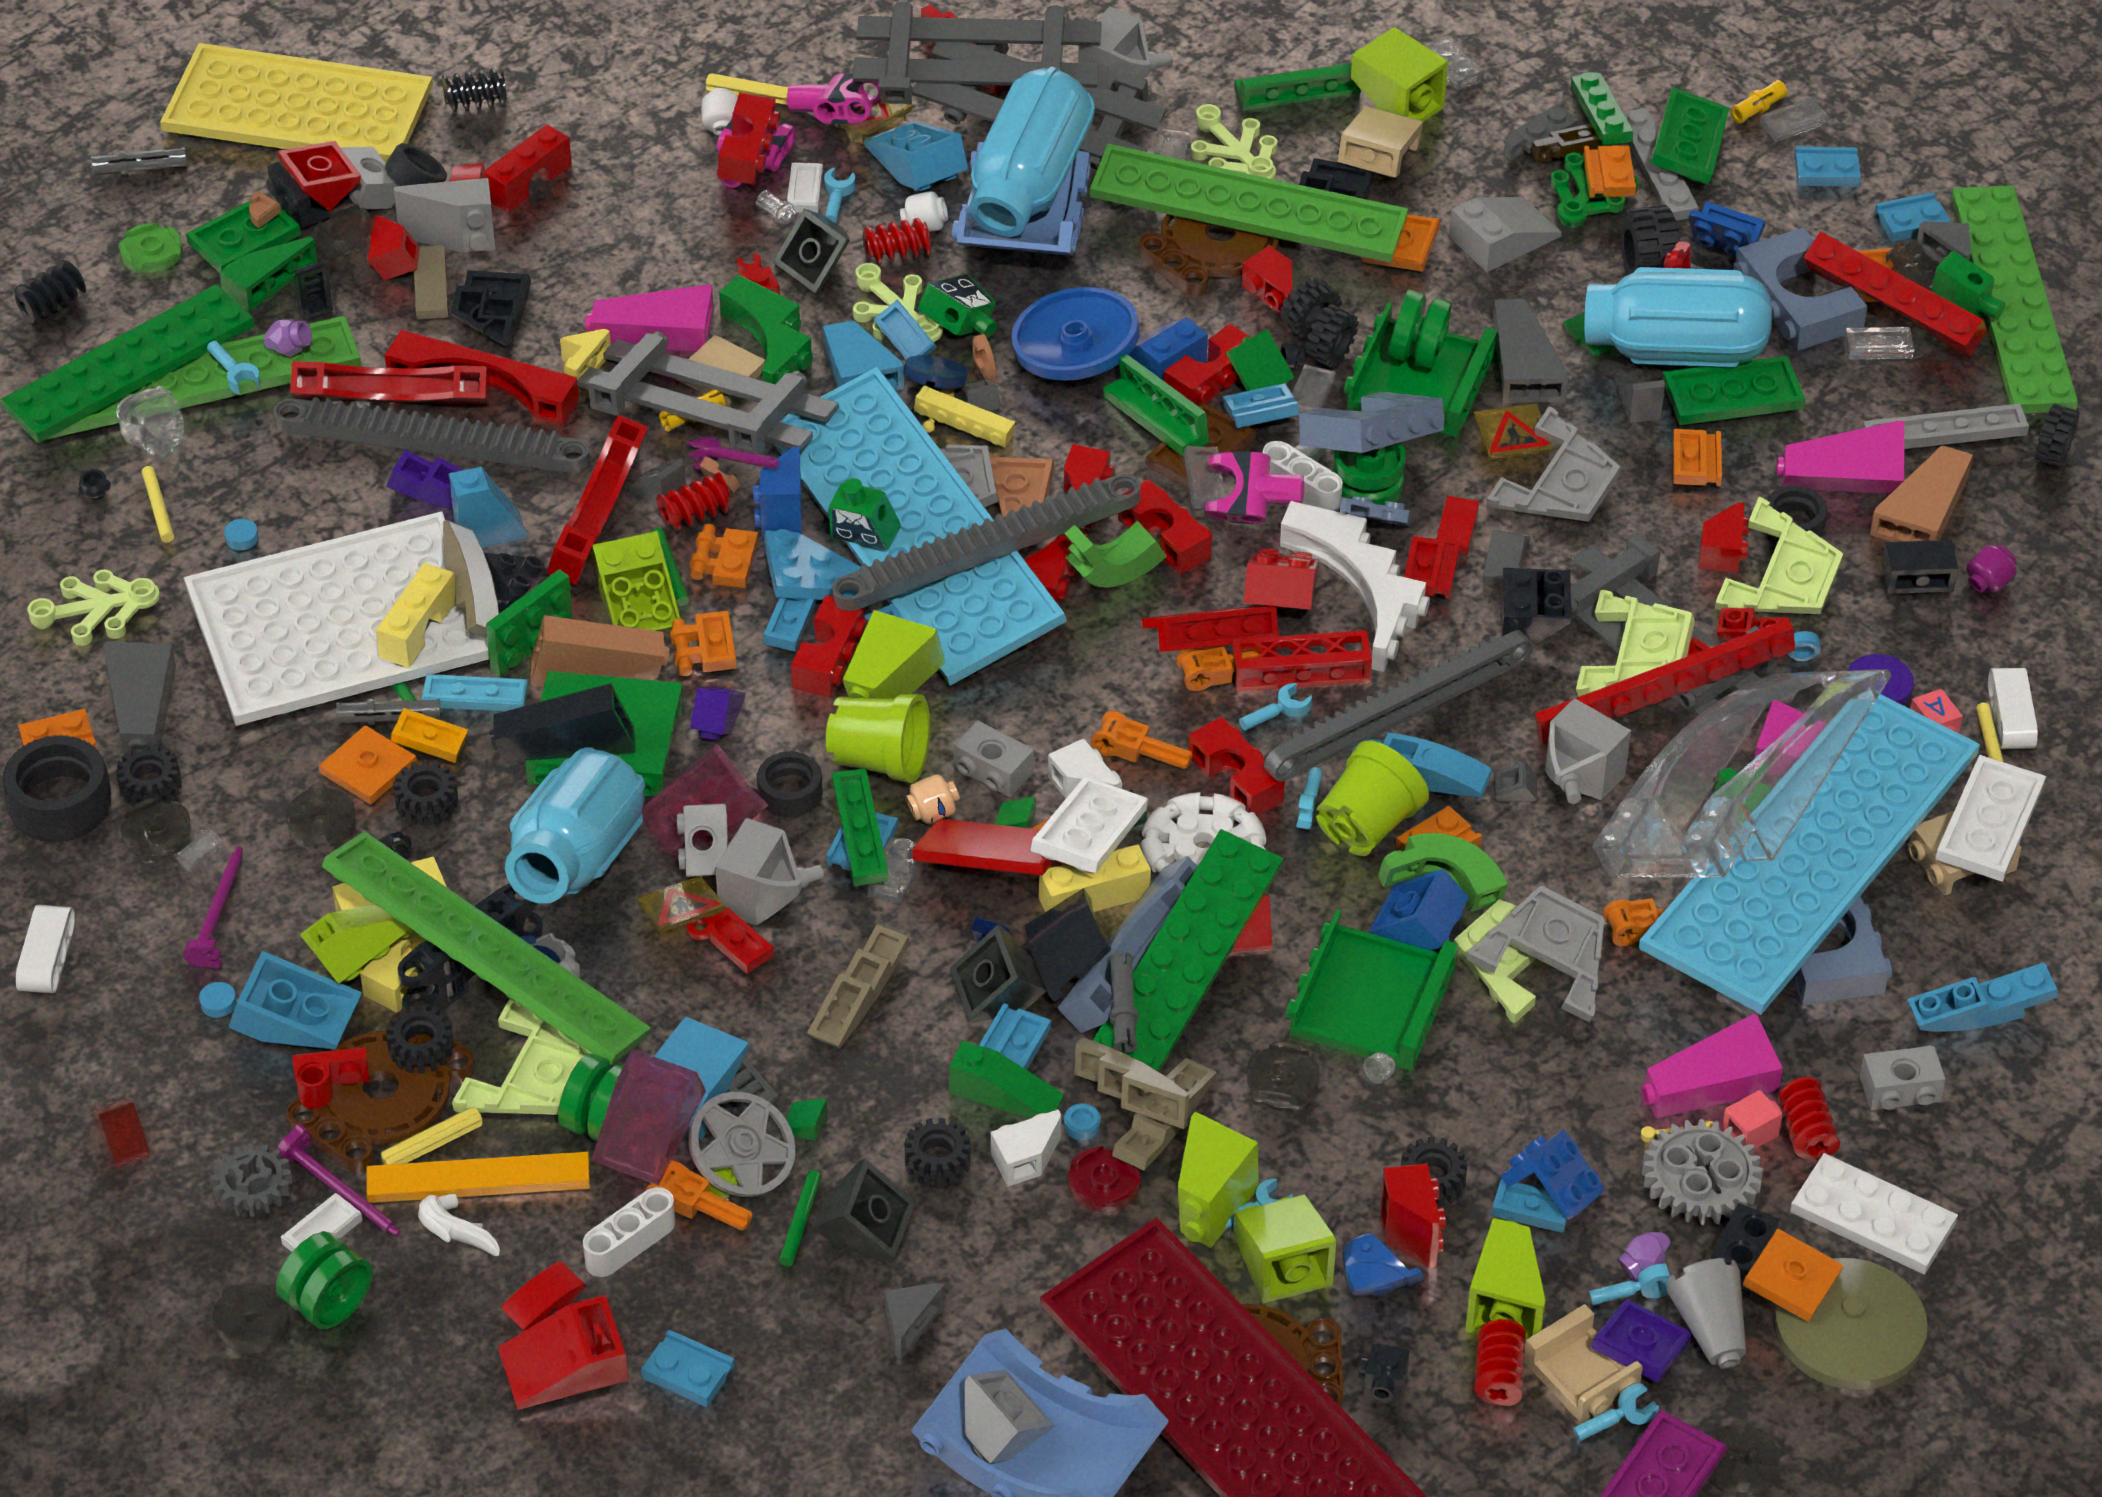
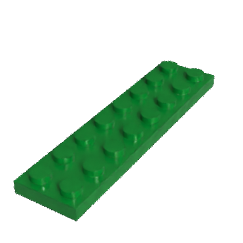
M215 284L1 398L2 409L39 443L208 352L207 346L210 342L217 341L221 345L253 328V317Z
M1223 829L1219 830L1133 973L1135 1009L1139 1013V1020L1136 1024V1041L1138 1046L1135 1051L1124 1053V1043H1122V1053L1143 1062L1160 1073L1283 865L1282 857ZM1109 1017L1106 1023L1102 1024L1093 1041L1114 1049V1025L1111 1024Z

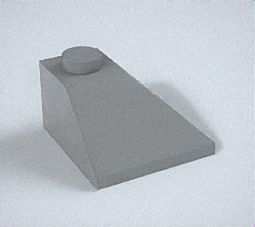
M1007 1370L969 1375L965 1379V1436L974 1445L975 1453L984 1461L990 1464L1007 1461L1050 1431L1054 1426Z

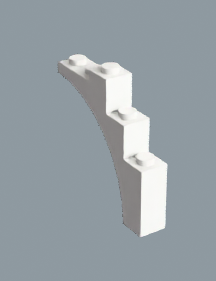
M1290 501L1281 522L1280 547L1293 551L1312 553L1313 559H1319V562L1327 565L1342 576L1357 591L1370 612L1375 628L1372 669L1384 672L1389 659L1395 660L1399 646L1398 636L1403 637L1407 627L1416 628L1419 617H1425L1427 614L1430 597L1425 596L1426 582L1399 576L1400 565L1395 564L1396 550L1369 544L1371 534L1366 532V518Z

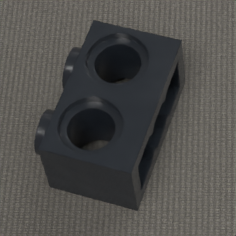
M1738 1203L1711 1259L1724 1258L1726 1265H1731L1732 1260L1736 1261L1740 1270L1742 1293L1750 1295L1752 1290L1743 1286V1282L1778 1229L1780 1219Z

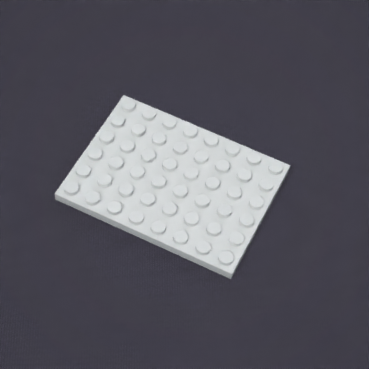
M442 511L184 577L187 593L236 726L424 677L426 674L432 675L489 660L487 638L467 631L466 609L456 606V603L442 623L432 619L428 620L424 634L425 647L410 668L379 658L376 629L423 563L445 569L443 522L446 520Z

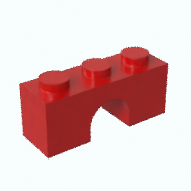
M739 92L732 113V136L725 135L718 155V178L755 185L758 172L763 173L765 170V151L770 152L772 148L773 133L771 132L772 130L777 131L779 126L780 112H775L776 99Z
M546 124L483 171V178H488L491 203L508 213L529 197V183L536 172L551 181L572 165L570 137Z
M1231 323L1208 339V363L1195 361L1185 355L1164 371V382L1198 407L1203 403L1208 404L1214 396L1222 390L1231 387L1239 379L1226 352L1240 345L1243 338L1250 336Z
M1150 479L1141 483V501L1138 505L1118 513V520L1128 529L1138 521L1148 533L1152 531L1162 532L1160 533V547L1167 556L1163 560L1179 575L1186 573L1211 558L1212 534L1209 529L1199 524L1184 507H1180L1168 496L1164 489L1157 487ZM1130 489L1121 495H1129L1133 490Z
M825 595L814 617L815 641L824 644L815 645L802 642L791 664L793 689L831 697L836 685L840 686L845 676V666L847 662H851L857 649V642L862 637L868 624V620L864 619V607L854 611H844L835 605L832 596Z
M1222 716L1189 734L1188 750L1192 752L1191 761L1208 778L1222 771L1235 772L1230 777V797L1244 804L1245 810L1248 813L1253 812L1256 816H1259L1283 802L1285 781H1277L1264 769L1265 759L1260 750L1252 747L1242 737L1239 729L1231 726Z

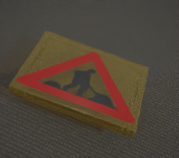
M880 99L876 103H871L872 112L865 121L860 123L833 124V126L845 129L851 141L864 144L863 134L870 135L897 119L906 121V114L912 112L915 106L912 104L881 103ZM863 106L855 110L854 113L864 114L865 107Z
M1537 403L1474 412L1481 433V442L1486 456H1489L1490 460L1553 451L1551 441L1535 435V426L1542 417Z
M702 876L636 898L637 903L647 914L650 925L658 935H660L661 931L665 932L705 917L716 915L726 909L725 905Z

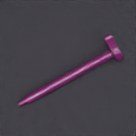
M702 437L687 442L688 446L696 448L688 456L693 459L698 458L693 465V468L701 470L700 464L705 457L715 461L722 458L771 469L778 467L780 464L774 457L721 447L720 442L712 437Z
M240 846L236 847L235 852H232L198 938L189 941L185 946L183 957L189 964L215 969L220 967L222 959L219 958L221 950L214 948L216 940L210 939L243 858L241 855L243 848Z
M298 1123L282 1139L277 1147L281 1151L282 1159L287 1158L289 1163L296 1160L384 1232H390L395 1237L400 1235L401 1231L394 1226L395 1223L305 1152L311 1146V1143L307 1141L311 1135L307 1133L306 1128Z

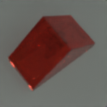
M125 1098L91 1111L116 1168L151 1155L133 1101Z

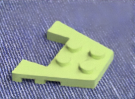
M1759 497L1749 519L1748 528L1779 537V541L1760 587L1755 588L1725 578L1715 602V609L1754 608L1755 612L1821 614L1841 565L1843 553L1812 531H1805L1793 523V518L1784 512L1780 514L1769 506L1770 502Z
M1600 590L1595 610L1597 621L1627 622L1615 666H1581L1576 687L1578 697L1686 657L1695 624L1693 614L1657 603L1653 606L1638 603L1637 598L1626 596L1622 599L1614 597L1611 591Z
M1498 900L1454 939V943L1458 944V955L1477 979L1481 978L1490 989V996L1496 1003L1500 1002L1506 1010V1016L1515 1024L1535 1006L1536 996L1518 985L1513 979L1536 958L1508 945L1494 973L1465 959L1470 948L1478 944L1492 928L1499 925L1517 907V905Z
M509 998L498 1018L499 1028L528 1036V1039L501 1087L466 1077L452 1101L453 1110L462 1112L470 1107H475L479 1113L558 1115L561 1096L571 1071L585 1054L591 1052L577 1042L568 1039L564 1033L548 1022L539 1019L532 1011L519 1002Z

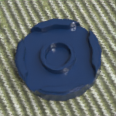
M917 355L905 360V376L921 385H926V382L930 381L935 382L934 387L939 389H957L965 385L968 377L967 368L949 359Z

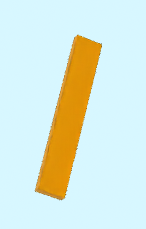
M588 1152L367 1166V1201L369 1203L423 1200L431 1194L439 1197L454 1193L456 1197L590 1189Z

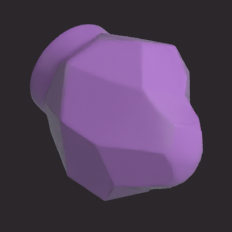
M277 320L271 325L263 341L267 348L274 349L287 357H292L301 352L303 347L310 345L312 333L307 322L303 320Z
M1645 1233L1631 1239L1624 1250L1625 1253L1617 1260L1630 1278L1637 1282L1638 1275L1642 1270L1651 1265L1664 1264V1253L1670 1245V1239L1664 1233Z

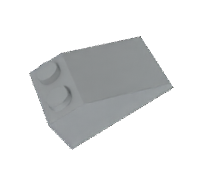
M488 178L394 187L398 224L404 226L414 241L433 246L444 245L446 249L463 253L496 250Z
M1476 197L1451 209L1449 238L1486 272L1561 237L1562 234L1555 225L1524 197Z

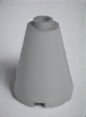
M1724 1258L1704 1260L1683 1268L1685 1275L1677 1280L1674 1274L1670 1276L1665 1283L1668 1295L1712 1365H1719L1721 1369L1738 1365L1741 1362V1358L1746 1354L1741 1277L1736 1261L1732 1260L1731 1265H1726Z

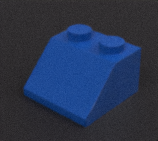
M1185 317L1165 323L1138 339L1135 348L1129 356L1164 381V371L1185 355L1198 362H1207L1208 334Z
M792 447L776 459L780 463L778 467L772 469L763 468L760 471V485H753L754 505H760V508H755V528H762V541L764 540L765 530L777 531L785 529L802 534L800 447Z
M1443 868L1394 884L1368 933L1427 950H1440L1444 941H1449V934L1455 923L1462 917V910L1469 897Z

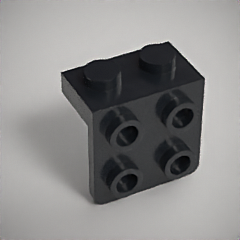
M279 162L267 166L269 180L266 181L270 194L302 229L354 205L347 194L329 211L307 195Z
M484 553L492 575L499 613L550 577V574L546 573L547 570L544 567V563L534 556L523 557L507 553Z

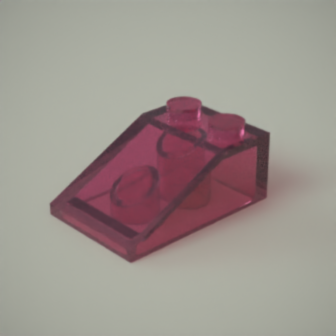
M717 744L643 807L642 816L668 853L675 857L679 855L678 849L685 848V834L678 835L677 814L684 813L683 806L726 804L727 832L729 834L738 830L746 818L753 819L768 804L737 763ZM704 830L697 832L693 837L695 848L713 841L711 833Z
M632 1049L616 1080L592 1161L659 1186L706 1092L698 1072Z

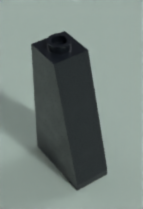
M611 683L493 714L494 729L489 732L493 748L500 750L506 762L570 758L582 748H593L596 751L602 750L613 755L636 752L634 725Z

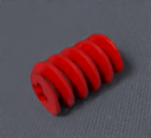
M914 218L911 226L907 220H902L899 228L894 222L888 223L887 231L882 224L876 225L875 233L870 226L863 229V246L868 263H870L871 257H874L878 265L882 264L883 255H887L890 263L894 262L895 253L897 252L902 260H906L908 250H911L914 258H918L920 248L924 249L927 256L931 255L929 230L926 222L922 223L919 218Z
M719 472L715 473L713 478L707 476L701 482L698 480L691 482L690 487L682 485L679 487L678 492L672 489L667 491L666 496L658 494L656 497V504L662 519L668 525L671 524L676 532L681 531V520L688 527L693 526L692 516L694 515L702 523L705 522V511L708 512L711 518L717 517L716 507H719L724 514L729 511L728 503L730 496L728 486Z
M1813 1077L1797 1078L1789 1082L1781 1089L1778 1095V1102L1789 1131V1137L1793 1143V1149L1796 1155L1807 1160H1819L1823 1153L1831 1156L1840 1148V1140L1836 1136L1837 1130L1832 1125L1833 1118L1829 1113V1106L1825 1102V1094L1821 1090L1822 1085L1819 1080Z
M1509 1319L1493 1320L1484 1324L1478 1332V1355L1476 1359L1474 1391L1482 1401L1500 1407L1512 1406L1517 1404L1522 1398V1391L1520 1389L1523 1385L1521 1376L1524 1371L1522 1364L1524 1363L1525 1356L1523 1351L1525 1350L1524 1338L1526 1337V1330L1517 1321Z

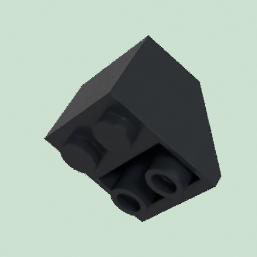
M1503 567L1500 594L1501 637L1520 630L1536 645L1571 624L1570 570Z

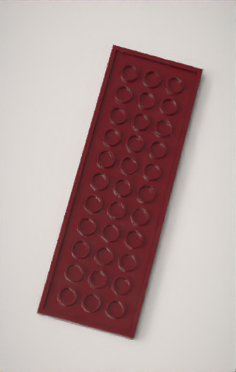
M1157 1217L1040 1297V1305L1124 1395L1145 1394L1169 1420L1161 1434L1220 1497H1427Z

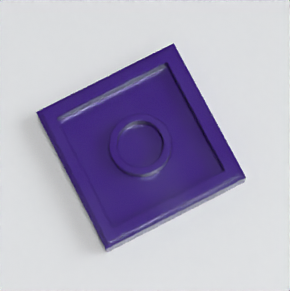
M1625 1299L1593 1338L1591 1349L1626 1367L1638 1361L1643 1366L1642 1375L1658 1383L1689 1344L1692 1332Z

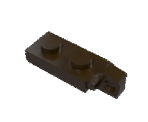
M1592 124L1553 131L1550 132L1548 138L1532 141V158L1536 163L1551 162L1553 158L1566 157L1569 153H1584V146H1589V150H1598V146L1618 144L1602 145Z

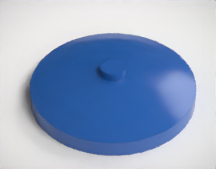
M1077 287L1051 293L1032 303L1017 318L1012 329L1011 339L1015 357L1029 372L1053 380H1077L1098 375L1118 365V358L1124 354L1129 355L1135 348L1139 339L1140 327L1134 306L1122 295L1103 288Z

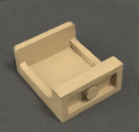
M1365 106L1342 133L1337 162L1396 178L1400 173L1402 156L1408 149L1416 151L1419 147L1423 121Z
M1954 811L1920 823L1911 834L1908 843V851L1911 858L1921 865L1930 883L1933 886H1937L1944 896L1951 894L1953 883L1956 880L1975 873L1935 860L1937 849ZM2020 845L2016 850L2007 874L2017 870L2021 852Z
M1586 1304L1526 1339L1524 1363L1580 1423L1592 1416L1596 1417L1606 1412L1611 1404L1618 1401L1621 1392L1626 1387L1640 1383L1643 1366L1638 1361L1626 1367L1591 1349L1593 1338L1598 1332L1593 1328L1594 1313Z

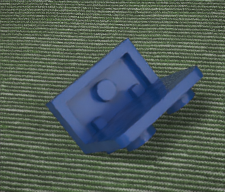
M1707 201L1702 212L1691 210L1688 216L1693 239L1698 244L1709 248L1713 246L1722 248L1734 257H1737L1738 248L1758 242L1765 228V220Z
M1564 1129L1548 1139L1542 1134L1525 1146V1149L1508 1160L1511 1167L1500 1175L1509 1188L1535 1172L1567 1219L1578 1215L1604 1191L1598 1174L1591 1169L1580 1153L1575 1141L1569 1137Z

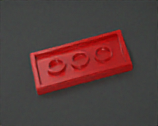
M949 819L937 820L912 849L913 860L918 862L1041 876L1045 874L1055 861L1046 859L1043 855L1031 851L1032 839L1040 831L1039 829Z

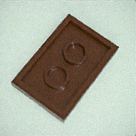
M1205 403L1201 404L1199 408L1206 412L1209 443L1183 457L1162 441L1146 456L1145 461L1146 466L1196 493H1199L1220 473L1208 468L1210 456L1219 453L1243 451L1255 439L1256 430L1248 426L1237 428L1235 421L1233 422L1229 416Z

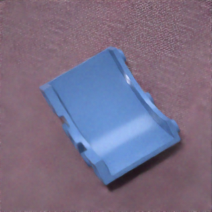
M978 142L977 151H972L971 169L984 142ZM1077 152L1050 209L1031 215L1025 230L1018 236H999L978 225L969 211L970 202L976 192L972 183L968 204L962 205L959 221L954 220L952 239H956L957 244L962 246L1073 256V252L1076 251L1084 216V208H1082L1080 196H1087L1091 165L1090 152Z
M1003 1329L983 1336L911 1430L920 1440V1446L925 1452L937 1456L959 1475L991 1494L992 1497H1114L1169 1420L1145 1394L1120 1395L1109 1393L1106 1398L1092 1395L1091 1387L1063 1374L1059 1379L1055 1378L1040 1368L1043 1363L1042 1360L1026 1349L1007 1329ZM1007 1370L1054 1426L1050 1431L1011 1459L990 1464L975 1453L974 1445L965 1436V1379L969 1375Z

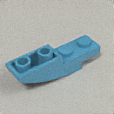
M1388 732L1385 741L1369 739L1382 743L1404 756L1421 774L1429 791L1478 798L1483 797L1492 774V769L1482 762L1444 745L1408 735Z
M2044 962L1980 984L1976 977H1972L1908 998L1907 1001L1920 1030L1934 1032L1963 1031L1998 1025L2025 1017V1008L2058 998V990Z

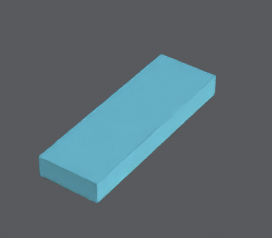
M426 674L422 700L440 699V708L508 711L525 706L528 693V679Z

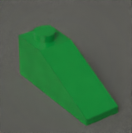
M306 237L242 255L219 272L222 290L242 308L250 312L293 281L296 269L317 262L315 240L312 237Z
M962 1040L949 1066V1094L1031 1119L1038 1114H1046L1058 1110L1064 1099V1093L998 1051Z

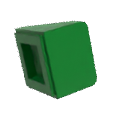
M1027 797L1003 802L994 825L1030 828L1036 813V798Z
M819 1098L792 1103L786 1120L794 1137L816 1142L827 1116V1099Z

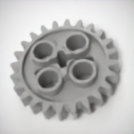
M1703 1119L1699 1120L1698 1127H1693L1689 1120H1685L1684 1129H1680L1673 1123L1670 1126L1669 1134L1660 1130L1658 1140H1650L1649 1150L1644 1152L1641 1175L1645 1176L1643 1186L1650 1188V1199L1660 1198V1209L1668 1206L1672 1207V1217L1682 1212L1685 1213V1222L1689 1223L1693 1216H1698L1701 1225L1705 1224L1706 1217H1712L1716 1224H1720L1721 1215L1724 1214L1730 1219L1738 1203L1747 1206V1203H1755L1756 1193L1760 1192L1763 1168L1759 1167L1761 1157L1753 1155L1755 1148L1753 1144L1743 1146L1745 1138L1743 1135L1735 1138L1732 1137L1733 1127L1731 1126L1724 1131H1720L1719 1122L1717 1121L1709 1128L1706 1127Z

